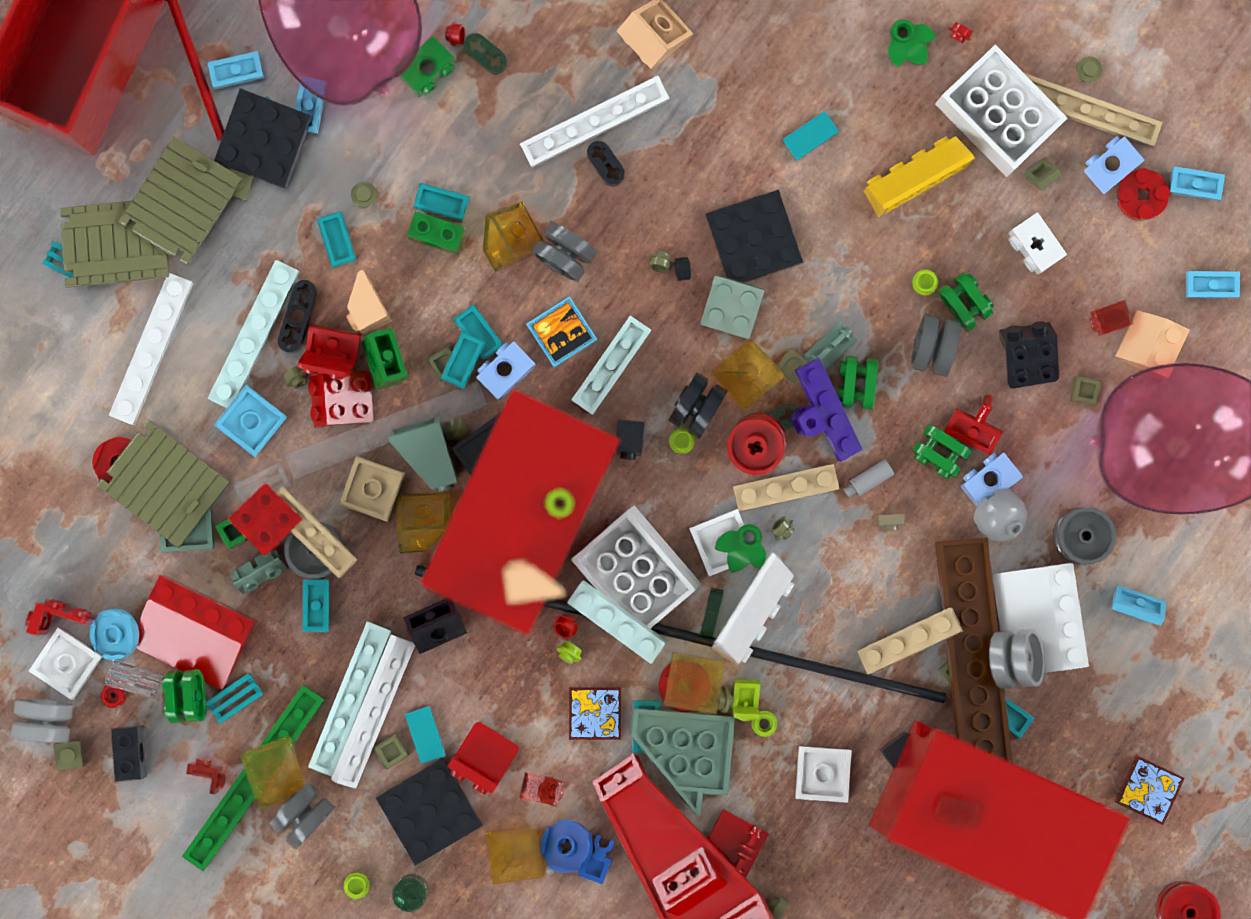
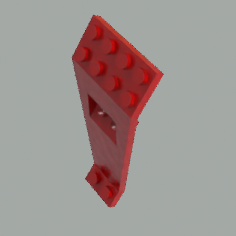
M632 754L592 781L600 801L659 919H774L763 895L648 778L639 756ZM699 870L698 876L695 877V872ZM678 883V888L674 891V886Z

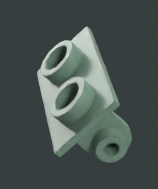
M839 322L802 357L808 362L815 358H820L826 370L857 339L852 335L853 332L847 326L844 327Z
M275 549L266 556L261 554L254 558L258 567L254 568L249 561L235 569L234 573L231 574V578L234 581V586L244 594L255 590L264 581L276 578L283 570L287 569V566L281 561V556Z

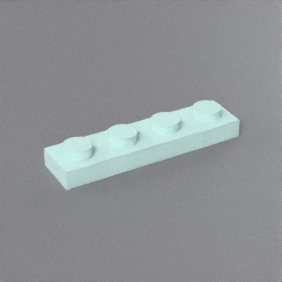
M629 316L571 401L593 415L648 337L651 329L632 316Z
M584 580L567 602L650 664L654 662L668 642Z

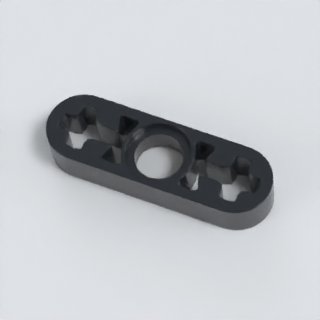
M308 280L298 281L294 285L281 326L278 345L286 353H296L302 347L314 308L317 288ZM305 285L312 292L311 296L306 295L304 299V304H309L307 309L302 305H294L295 300L301 302L302 295L298 291L299 289H304ZM294 310H302L304 312L305 319L302 323L294 324L291 321L290 316ZM287 325L295 329H301L300 333L294 332L293 339L297 343L296 345H291L290 348H287V344L283 342L284 338H289L292 332L290 329H287Z

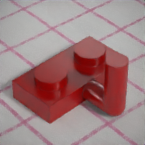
M989 394L983 396L982 405L976 417L956 408L944 429V433L991 455L1003 430L985 422L992 409L993 397Z

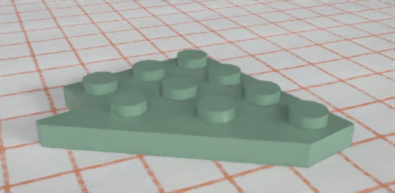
M632 708L629 734L695 815L701 816L703 793L728 795L735 723L733 716Z

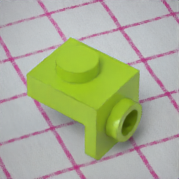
M734 679L732 691L734 703L731 708L734 718L741 721L759 719L760 680Z

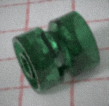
M407 874L402 876L392 891L393 902L404 912H414L425 903L429 894V886L420 875Z

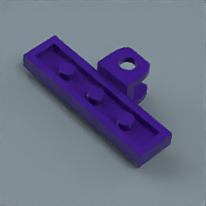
M815 358L795 369V373L810 404L797 409L790 417L796 432L800 435L812 437L824 431L837 461L840 462L862 451V446L820 358Z

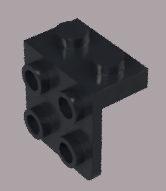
M1038 321L1032 325L1021 327L1014 325L1007 329L999 330V338L1006 353L1007 383L1010 388L1056 382L1059 379L1057 334L1050 322Z

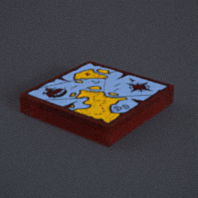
M569 687V740H621V687Z
M1136 755L1115 799V803L1164 825L1185 778Z

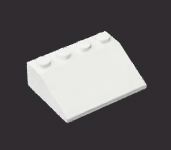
M996 45L955 82L935 104L1006 177L1068 119Z
M635 506L627 510L571 559L596 590L650 629L701 585V582Z
M772 553L711 647V650L736 666L740 661L746 663L753 652V649L749 648L753 640L759 641L767 629L763 626L768 617L771 619L775 617L781 607L777 602L782 595L787 597L795 585L791 582L794 575L777 555Z
M1073 563L992 574L999 631H1012L1014 634L1018 630L1025 629L1037 631L1044 651V673L1089 667Z

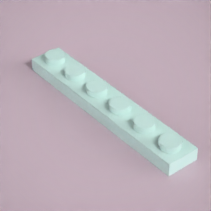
M275 260L207 399L227 408L243 389L300 272Z
M369 621L366 622L309 763V768L332 777L392 632L391 630Z

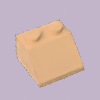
M652 0L633 11L617 30L624 42L630 45L650 69L665 61L693 35L692 31L663 0Z
M364 270L359 271L347 306L350 314L346 317L353 330L356 332L360 331L365 336L392 321L368 275Z
M1137 310L1115 357L1160 379L1168 377L1190 330L1166 318Z
M525 561L510 562L509 568H504L507 601L509 603L564 596L563 590L533 566H526Z

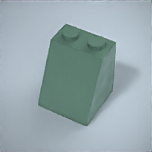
M439 416L389 431L388 438L390 443L431 489L438 488L440 492L453 488V483L457 482V473Z

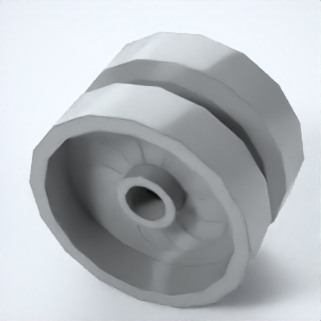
M1025 629L1018 630L1016 634L1012 631L995 632L990 644V665L996 685L1000 689L1016 688L1019 684L1022 687L1040 686L1044 676L1045 660L1042 642L1037 631Z
M15 699L13 713L18 717L29 718V720L13 722L10 736L30 741L69 742L71 729L67 725L55 723V721H68L72 719L74 705L50 699Z

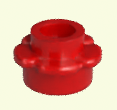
M453 21L450 26L446 27L445 39L453 47L463 45L466 37L464 24H458L457 21Z
M956 21L952 28H948L952 31L950 37L964 43L966 39L971 40L970 36L973 31Z
M559 615L555 618L553 629L559 637L568 639L576 634L578 625L572 616Z
M113 682L106 684L100 694L101 701L109 708H117L118 705H122L126 700L125 688L121 684H114ZM112 693L116 694L115 698L111 696Z

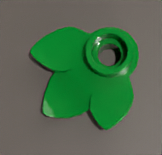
M908 20L896 21L890 29L892 41L888 47V55L891 62L896 67L901 66L906 59L914 64L925 65L928 59L926 43L935 39L934 32L924 24L913 25ZM904 29L907 32V36L900 37L898 30Z
M752 524L743 525L738 531L725 532L715 544L717 551L728 553L727 564L732 573L744 569L749 563L755 568L761 569L766 560V550L761 544L762 533L758 527ZM751 532L754 539L752 542L744 540L745 533Z

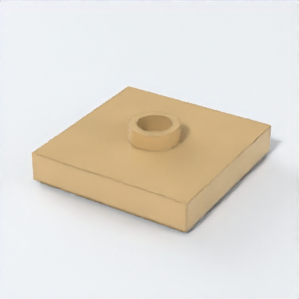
M356 456L339 505L388 522L406 473Z

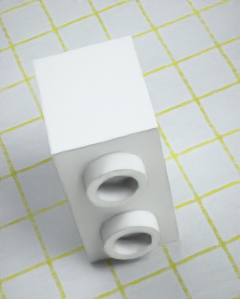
M1038 212L1008 233L1010 235L1009 242L1016 251H1021L1025 257L1023 261L1030 272L1035 271L1037 275L1067 255ZM1038 241L1040 243L1038 249H1032L1030 245Z

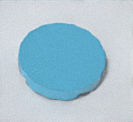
M113 608L101 611L90 625V642L93 649L97 650L104 659L115 661L127 658L135 651L138 645V625L133 616L125 610Z

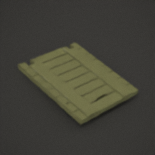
M173 136L118 223L126 228L131 220L134 221L136 224L132 229L133 233L172 257H175L179 250L184 252L180 262L188 265L243 179Z
M132 201L60 208V217H70V222L61 223L64 272H73L74 278H65L66 288L169 277L168 254L133 233L132 229L136 224L134 221L131 220L126 228L118 223Z
M148 419L143 425L150 431L147 436L144 437L141 433L137 432L107 471L114 478L110 483L101 479L97 486L179 548L230 482Z

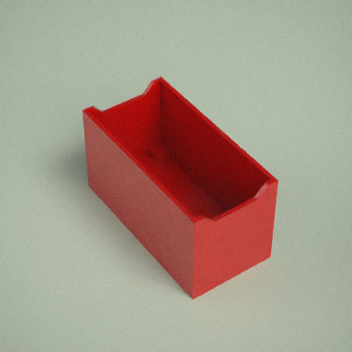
M13 0L0 28V114L94 156L166 0Z
M512 389L420 585L529 635L546 598L509 603L507 601L504 568H509L510 562L525 561L526 566H533L554 582L620 439ZM564 490L571 495L573 507L569 514L563 517H556L549 513L546 507V499L551 492ZM557 498L554 501L556 508L561 509L564 507L565 502L562 498Z
M914 720L908 734V740L896 767L893 768L868 825L896 844L1064 919H1087L1131 817Z

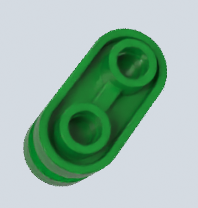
M962 272L954 278L955 288L951 289L946 284L937 292L954 318L961 322V327L966 332H969L977 326L974 320L976 316L979 315L985 320L993 314L992 308L994 304L986 294L982 295L977 289L979 284L972 274L966 275ZM961 295H964L972 306L970 309L967 310L959 299Z
M846 356L845 361L841 360L839 376H844L843 386H838L837 396L843 407L852 408L853 401H862V409L873 410L878 359L867 358L866 365H857V357ZM856 375L864 376L863 391L855 390Z
M928 424L923 432L928 437L925 445L920 442L915 444L912 452L915 453L913 458L925 466L928 463L932 464L937 468L935 472L945 479L949 480L950 476L956 478L961 470L956 465L957 460L961 458L967 461L972 451L938 428ZM937 444L950 451L947 458L934 451Z
M187 670L184 674L181 671L167 672L162 680V689L165 697V717L172 724L184 723L186 720L189 722H202L207 711L202 672L200 670Z

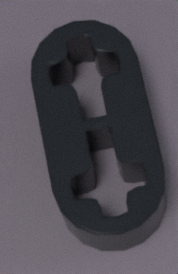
M592 142L587 149L588 160L604 183L611 187L620 185L625 177L623 166L605 142ZM597 147L599 150H605L603 152V157L606 160L604 163L599 157H592L594 148ZM607 165L614 171L617 169L620 171L618 173L619 179L607 178L609 175L606 168Z

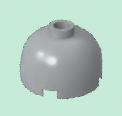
M1006 488L997 489L992 492L995 495L989 499L985 497L981 500L975 510L974 522L977 524L978 530L987 538L998 542H1005L1017 537L1022 532L1027 523L1028 515L1026 505L1017 494Z

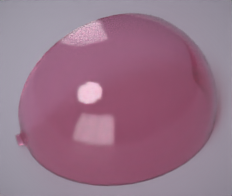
M258 0L269 38L286 68L309 92L332 104L354 105L378 95L384 96L389 92V88L409 69L420 47L422 22L417 0Z
M1173 363L1139 371L1122 381L1106 399L1098 420L1096 436L1092 438V445L1096 447L1101 476L1106 485L1118 497L1136 507L1165 514L1183 515L1213 512L1251 499V380L1214 366Z

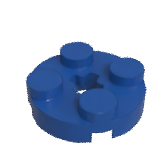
M560 820L552 827H548L542 835L540 842L541 855L544 856L549 868L561 873L580 871L585 867L592 855V835L578 822ZM567 839H569L572 849L567 854H564L561 844L566 843Z

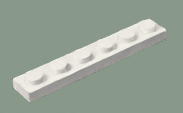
M656 76L520 143V146L531 168L669 101L670 98L659 76Z
M169 273V277L165 278L109 416L135 426L194 284L193 282Z
M391 634L332 775V781L352 788L357 787L415 645L413 642Z

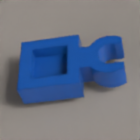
M597 835L594 839L596 850L594 853L592 852L590 860L579 871L578 876L603 885L612 859L605 857V855L612 850L614 840H610L608 847L602 848L599 845L601 836Z

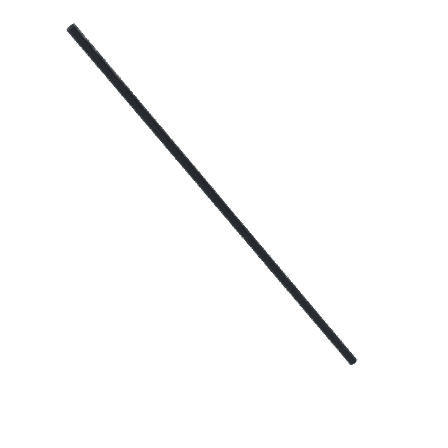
M417 565L415 575L424 577L428 568ZM549 597L545 599L542 605L585 616L568 604L567 601ZM658 623L651 628V630L659 635L712 647L717 640L716 637ZM753 646L749 647L753 649L750 657L931 701L945 702L946 693Z

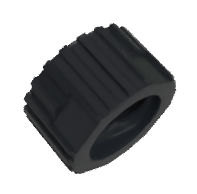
M688 257L675 258L674 264L677 281L690 280L691 268Z

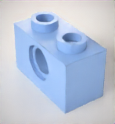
M1116 136L1105 146L1108 149L1107 152L1101 157L1096 153L1085 163L1088 168L1084 172L1103 194L1145 160L1125 136L1121 140ZM1109 156H1116L1120 160V167L1115 171L1109 170L1105 165V161Z
M514 341L510 345L507 342L502 345L496 352L498 357L492 363L486 361L477 370L480 374L476 378L498 401L536 366ZM508 363L512 366V371L508 376H500L497 369L500 364Z
M995 452L983 461L984 467L979 471H976L974 468L963 477L965 482L960 487L976 507L985 497L989 499L995 495L992 493L993 491L1004 488L1009 489L1023 478L1022 474L1004 452L998 456ZM987 472L993 473L996 477V482L992 487L987 486L984 482V475Z

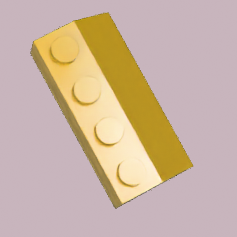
M946 136L934 143V149L928 152L923 149L911 156L913 161L906 165L900 162L889 169L890 174L883 178L879 174L867 181L869 186L865 188L864 193L878 217H881L967 168L975 157L956 136L950 140Z

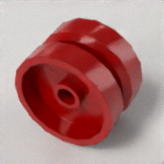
M760 412L748 414L737 422L729 435L727 443L728 456L734 466L743 473L751 475L766 474L775 469L783 458L787 445L786 431L780 421L771 415ZM756 440L761 442L760 446L754 444Z
M1176 881L1166 886L1159 894L1155 905L1157 919H1221L1220 905L1216 897L1206 888L1190 881Z

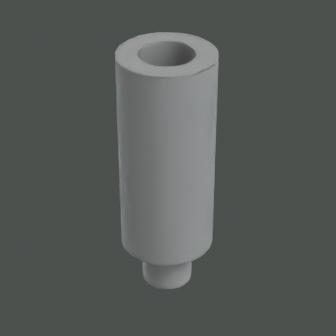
M884 459L849 481L851 485L843 490L848 498L855 494L860 497L892 477L894 472Z

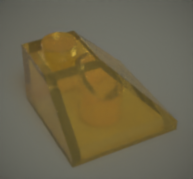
M523 202L485 215L483 251L495 272L510 267L531 256V250L536 242L544 241Z
M751 339L711 371L743 411L785 377L771 358Z
M449 493L398 495L396 533L399 554L426 552L443 538L449 525Z
M290 736L240 753L255 802L260 810L286 801L305 785Z
M537 825L486 832L493 885L545 877Z

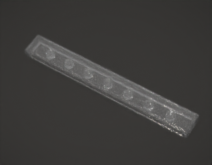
M477 381L467 385L465 389L459 388L289 453L285 457L293 478L296 480L390 444L388 438L390 430L438 416L441 423L486 407L488 404L480 383Z

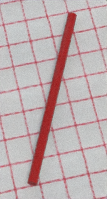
M167 0L216 139L220 141L225 130L178 0Z

